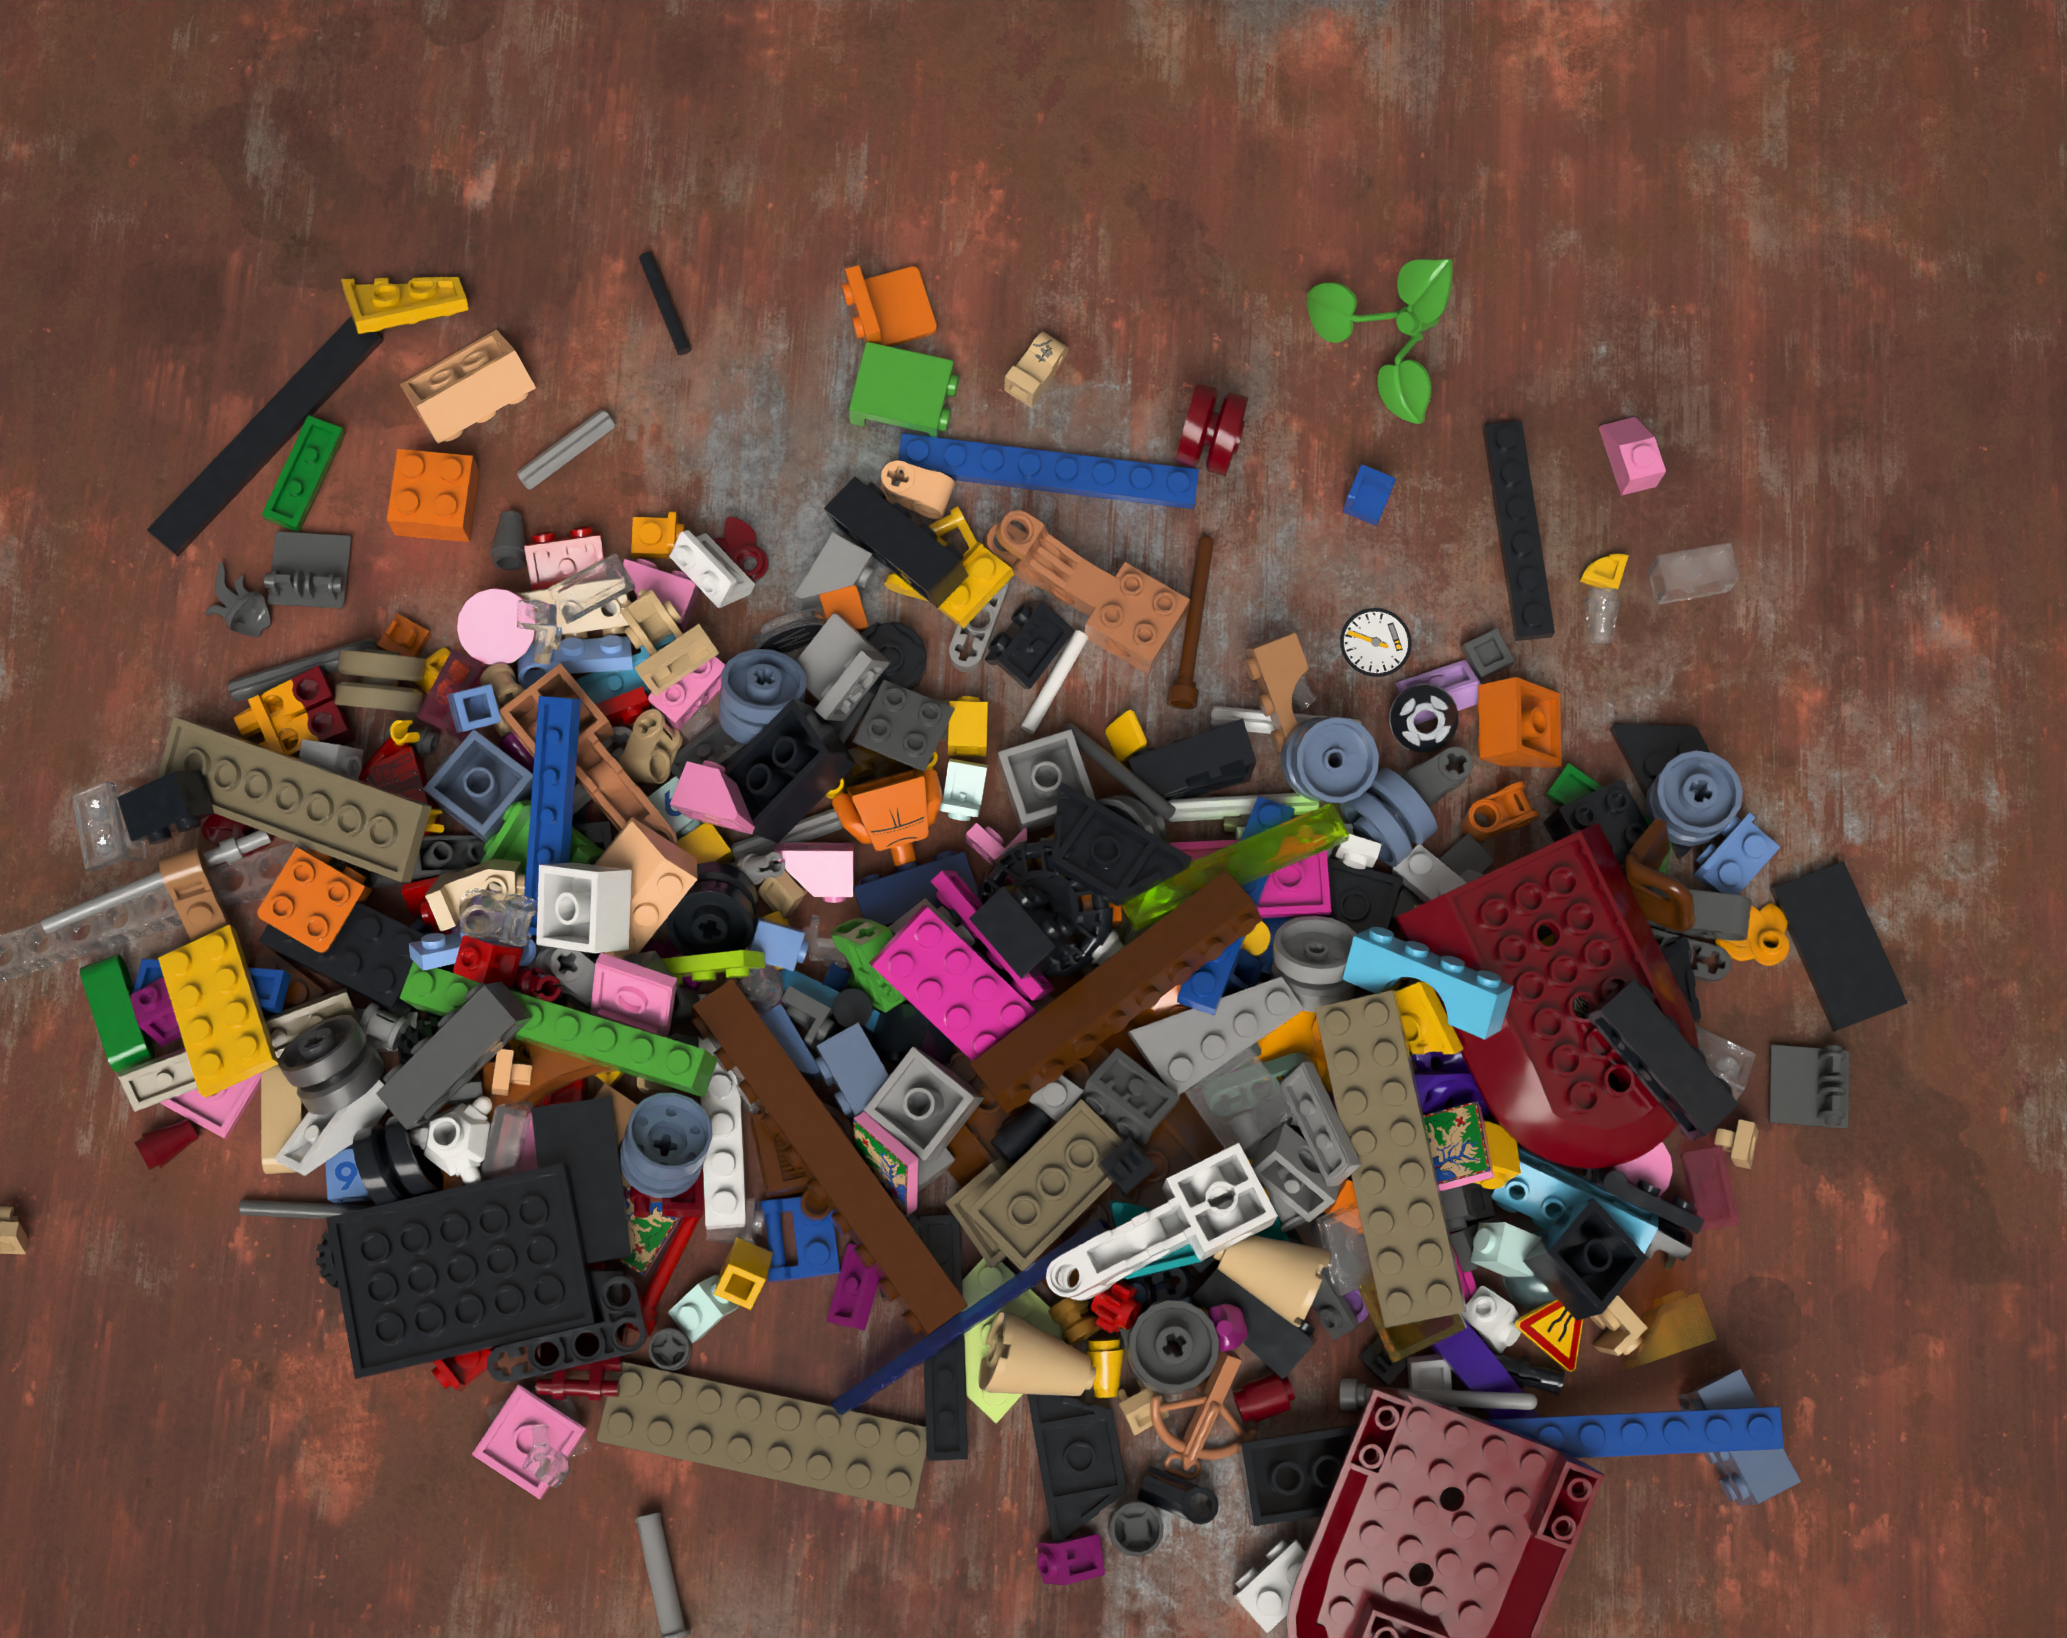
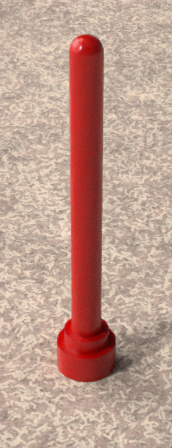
M703 1176V1212H704V1210H705V1199H704V1176ZM701 1217L682 1218L642 1298L648 1325V1337L651 1336L657 1324V1321L654 1320L657 1312L654 1310ZM623 1323V1325L639 1332L638 1327L634 1324Z

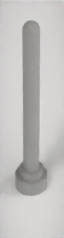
M1342 1378L1340 1383L1341 1411L1358 1412L1359 1407L1365 1408L1373 1387H1367V1383H1360L1359 1379ZM1387 1388L1405 1390L1448 1407L1532 1410L1537 1405V1398L1531 1393Z

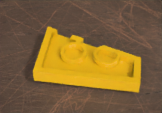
M459 277L413 278L408 284H390L389 278H375L374 284L356 285L355 279H341L343 291L358 334L377 332L384 328L414 324L422 320L440 316H451L455 313L469 310L467 298Z
M1419 980L1396 990L1409 1052H1412V1054H1426L1428 1052L1457 1054L1463 1050L1453 1027L1448 1024V1016L1433 987Z

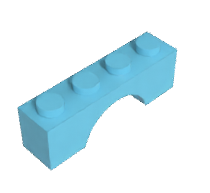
M1371 927L1353 937L1342 980L1378 994L1394 986L1401 977L1417 978L1429 984L1440 995L1446 1007L1449 1025L1484 1040L1501 1030L1513 986L1502 982L1499 975L1489 971L1470 969L1459 958L1436 955L1429 952V948L1426 945L1415 941L1405 942L1393 937V932L1382 927Z

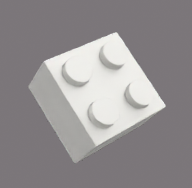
M574 862L539 865L536 945L589 953L629 950L632 870Z

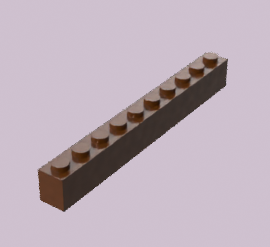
M729 980L692 1005L691 1015L693 1019L690 1020V1023L697 1035L702 1040L708 1038L716 1048L713 1055L718 1059L717 1062L726 1073L730 1070L734 1073L740 1082L736 1087L743 1099L749 1105L753 1102L757 1105L763 1114L759 1119L771 1137L776 1135L780 1137L787 1147L783 1150V1153L795 1170L801 1167L810 1179L806 1184L812 1195L819 1203L825 1200L834 1212L830 1215V1218L837 1230L843 1236L849 1233L857 1244V1247L853 1250L860 1262L867 1269L871 1266L875 1269L881 1278L877 1282L878 1286L886 1298L891 1302L895 1299L905 1311L901 1317L909 1330L914 1335L920 1332L923 1338L926 1339L968 1307L966 1301L734 980Z

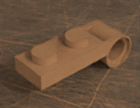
M199 847L159 859V868L164 884L191 942L230 924L212 885L207 862Z

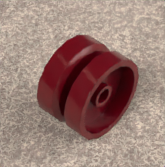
M1197 383L1175 462L1194 467L1200 461L1204 446L1210 447L1206 461L1207 470L1227 476L1232 456L1237 454L1246 422L1243 421L1249 397L1230 392L1224 398L1220 413H1216L1214 410L1218 398L1217 389Z

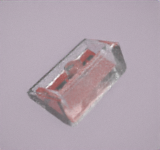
M518 1102L496 1106L487 1141L485 1159L480 1173L481 1182L519 1173L532 1115V1103Z

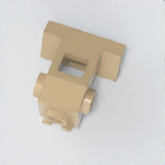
M646 589L638 592L640 598L631 603L630 600L623 602L622 607L624 609L619 612L630 625L624 631L636 649L644 646L650 655L648 659L634 668L656 697L718 655L719 652L700 624L683 634L676 625L682 618L671 602L667 600L662 604L653 590L647 592ZM673 633L676 639L657 651L654 645Z
M493 859L459 872L451 870L440 874L425 896L440 931L455 927L468 908V902L482 897L500 904L513 929L517 926L521 917H523L524 902H521V898H524L526 874H521L520 861Z

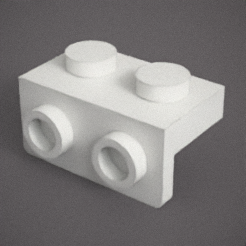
M689 530L680 533L669 557L718 608L751 594L755 583L706 533L695 537Z

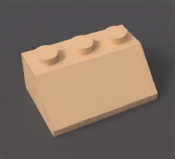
M497 329L400 384L427 430L438 444L442 441L448 442L458 438L463 433V429L475 422L482 423L491 419L496 414V410L507 404L521 402L528 396V392L536 388L517 352Z
M633 817L630 818L594 864L632 870L629 950L604 953L619 959H623V957L632 953L638 954L698 879L697 858Z

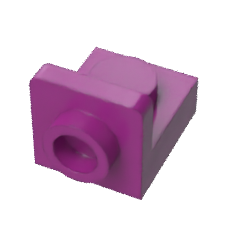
M164 978L154 981L130 996L138 1026L162 1047L181 1037Z
M1089 1533L1057 1542L1043 1541L1037 1543V1566L1044 1584L1068 1585L1105 1575L1099 1534Z

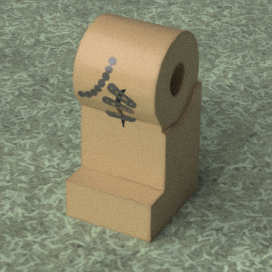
M1044 331L1041 332L1016 366L1013 365L1005 375L1004 391L1033 408L1055 377L1056 371L1063 363L1069 347Z

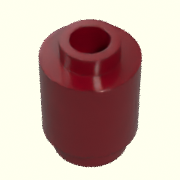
M1275 1372L1241 1384V1389L1232 1392L1243 1423L1251 1420L1257 1423L1291 1410L1289 1401L1295 1400L1288 1377L1286 1376L1282 1379Z

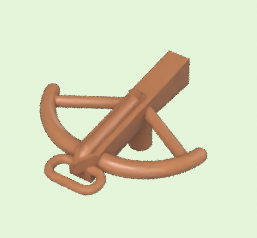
M1231 1350L1219 1351L1218 1359L1212 1369L1209 1380L1205 1378L1195 1387L1200 1396L1161 1404L1160 1396L1153 1395L1151 1397L1150 1415L1153 1427L1161 1440L1177 1451L1170 1453L1164 1461L1166 1472L1187 1480L1195 1479L1200 1474L1202 1468L1198 1458L1217 1460L1238 1453L1236 1442L1253 1440L1257 1437L1258 1430L1256 1428H1250L1246 1433L1223 1404L1242 1361L1236 1352ZM1198 1405L1183 1440L1175 1437L1165 1426L1161 1412ZM1220 1412L1240 1439L1223 1447H1203ZM1175 1458L1180 1459L1184 1471L1188 1470L1192 1465H1195L1196 1468L1193 1473L1188 1474L1171 1468L1170 1462Z

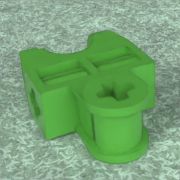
M855 918L841 923L830 932L834 945L847 958L853 969L848 980L850 989L864 991L871 998L873 1007L884 1012L907 1000L869 964L893 938L889 927L870 919Z

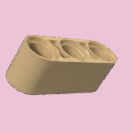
M278 1065L261 1072V1159L265 1174L295 1173V1171L279 1164L274 1159L309 1112L297 1095V1087H293L287 1081Z

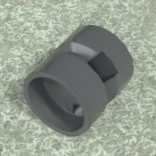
M1131 1502L1121 1506L1113 1513L1108 1525V1535L1112 1545L1119 1552L1126 1556L1140 1557L1151 1553L1159 1546L1163 1538L1164 1525L1160 1514L1154 1507L1144 1502Z

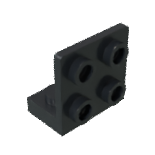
M1623 780L1616 781L1559 807L1543 822L1554 842L1599 823L1619 865L1625 864V856L1649 827Z

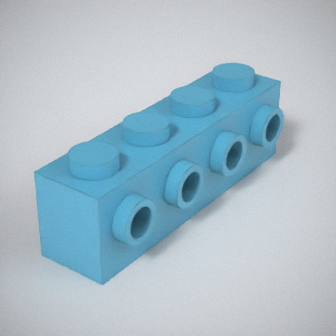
M1518 1147L1521 1174L1507 1181L1503 1187L1492 1189L1491 1198L1496 1200L1495 1202L1499 1207L1511 1213L1519 1211L1531 1217L1536 1225L1546 1230L1552 1227L1569 1206L1592 1198L1599 1203L1644 1254L1658 1230V1215L1609 1193L1603 1187Z

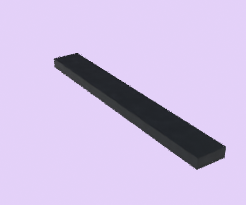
M351 316L147 529L150 535L179 557L304 425L307 416H312L383 342L381 336L376 332L358 334L353 317Z

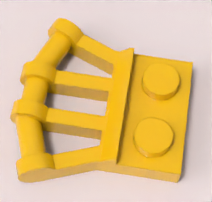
M957 506L950 510L951 514L928 525V527L938 536L937 541L944 547L948 543L940 538V536L958 527L969 547L964 553L965 559L962 561L969 576L937 608L964 629L1015 574L1010 566L986 549L981 542L976 541ZM894 573L887 576L884 585L889 590L928 601Z

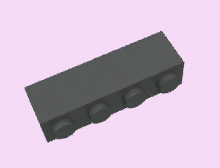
M502 981L491 984H484L482 982L472 988L465 996L467 1003L459 1011L453 1010L444 1016L437 1025L440 1030L432 1038L426 1037L417 1043L410 1052L413 1057L405 1065L399 1064L385 1075L384 1081L386 1084L376 1094L406 1130L425 1125L533 1018Z

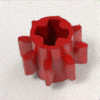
M1120 1281L1119 1284L1115 1282L1112 1287L1096 1295L1091 1305V1311L1099 1315L1095 1325L1111 1334L1113 1331L1119 1332L1120 1327L1129 1330L1137 1320L1142 1307L1140 1302L1133 1299L1138 1290Z

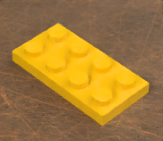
M229 924L158 958L199 1094L207 1098L278 1065L277 1056L236 929Z

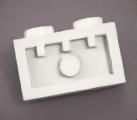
M1284 1539L1280 1540L1266 1553L1265 1556L1270 1561L1258 1572L1254 1567L1250 1568L1235 1583L1239 1590L1233 1596L1265 1633L1271 1631L1287 1616L1291 1591L1306 1555L1297 1539L1290 1541L1288 1544Z

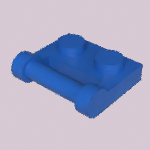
M802 1197L759 1202L760 1215H765L768 1250L773 1252L770 1263L771 1269L768 1270L767 1274L769 1283L840 1274L835 1226L830 1218V1215L833 1214L832 1210L825 1219L811 1221L801 1212L800 1201ZM792 1212L798 1257V1266L792 1267L786 1266L781 1213Z

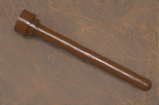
M1208 535L1202 536L1198 542L1178 679L1174 680L1173 685L1169 686L1167 704L1178 709H1194L1197 707L1199 690L1196 689L1193 677L1213 550V539Z

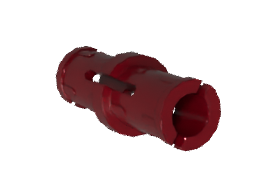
M518 966L514 980L516 983L513 984L515 990L521 991L524 995L537 999L540 998L547 1002L557 999L562 989L561 986L555 985L560 983L556 977L549 975L544 969L532 967L531 969L526 966Z

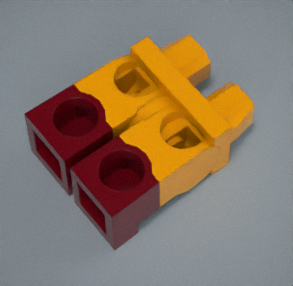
M319 665L268 690L261 696L257 695L248 699L251 707L234 717L238 730L245 739L262 731L266 741L259 743V745L298 759L302 739L330 744L340 743L341 745L356 740L348 719L340 707L341 705L334 704V688L328 675Z

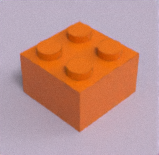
M397 449L387 514V522L394 535L470 542L480 471L474 457L470 455Z

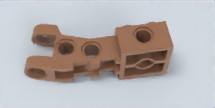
M1015 510L1008 513L998 523L989 528L983 537L984 547L1010 566L1015 576L1031 586L1039 587L1053 595L1055 600L1068 607L1070 605L1087 615L1088 621L1085 624V634L1089 637V641L1147 675L1151 673L1188 613L1190 599L1126 562H1124L1114 577L1083 559L1048 533L1045 524L1024 511ZM1010 522H1021L1026 528V533L1010 524ZM995 534L999 543L1008 550L1007 552H1002L995 547Z
M561 663L499 710L505 725L534 758L539 696L581 699L576 780L595 801L618 832L633 817L677 846V837L673 829L641 789L626 774L616 759L601 744L614 734L609 720Z

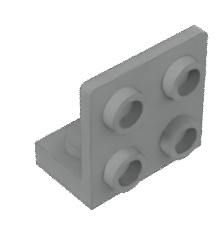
M839 614L831 615L796 660L806 675V688L821 701L814 710L825 720L845 721L890 664V661Z

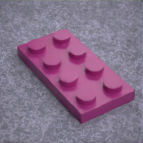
M1326 836L1286 837L1284 839L1257 907L1261 918L1330 915L1331 900ZM1240 840L1170 843V845L1192 857V862L1188 869L1171 877L1172 891L1190 898L1225 870L1228 872Z
M925 904L869 962L883 978L972 1061L1037 1013L1022 996Z

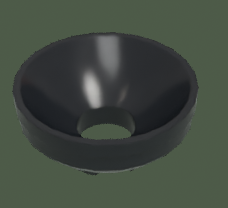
M1429 683L1415 684L1402 690L1395 697L1389 711V725L1395 739L1403 747L1418 753H1430L1446 746L1456 733L1459 723V713L1453 698L1444 689ZM1423 710L1432 711L1437 717L1435 728L1429 732H1421L1414 725L1416 715Z

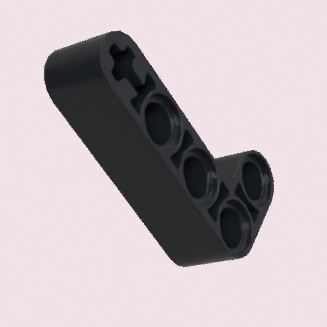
M618 1274L609 1278L603 1284L600 1291V1300L604 1320L597 1321L595 1324L508 1343L495 1348L487 1360L489 1374L499 1382H513L638 1351L647 1340L648 1325L637 1281L626 1274ZM616 1282L626 1284L631 1291V1298L624 1305L614 1303L609 1296L610 1287ZM632 1323L638 1327L640 1337L637 1343L627 1345L619 1339L618 1329L621 1324ZM590 1332L597 1336L599 1349L596 1353L586 1354L580 1350L578 1338L582 1333ZM551 1342L557 1346L559 1357L555 1363L547 1364L539 1358L538 1348L541 1343ZM523 1346H528V1360L533 1369H528V1361L516 1364L511 1369L512 1373L508 1372L507 1367H499L498 1361L504 1357V1352L508 1353L509 1358H515L527 1353Z

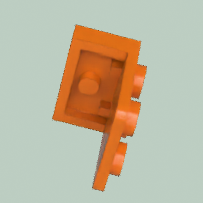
M859 265L845 269L846 283L841 284L842 294L846 306L853 305L856 315L851 317L856 338H863L865 345L866 342L892 347L936 333L937 324L918 268L911 266L868 279L863 278Z
M296 847L260 905L257 914L261 920L319 953H325L330 949L357 902L365 903L372 889L363 884L367 877L346 866L343 872L329 865L332 860L331 856L312 849L306 852Z

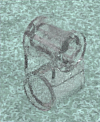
M482 888L470 889L461 896L459 900L460 927L467 936L503 942L507 945L518 947L526 946L530 943L532 935L529 929L532 917L537 915L538 902L524 895H510ZM474 910L486 912L482 916H472L469 914Z

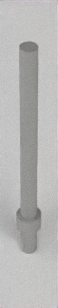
M259 830L239 839H236L234 836L219 842L220 847L207 851L203 855L208 868L225 861L230 864L244 858V853L269 844L272 840L269 833ZM158 871L41 919L42 927L46 934H49L164 887L165 884L161 872Z

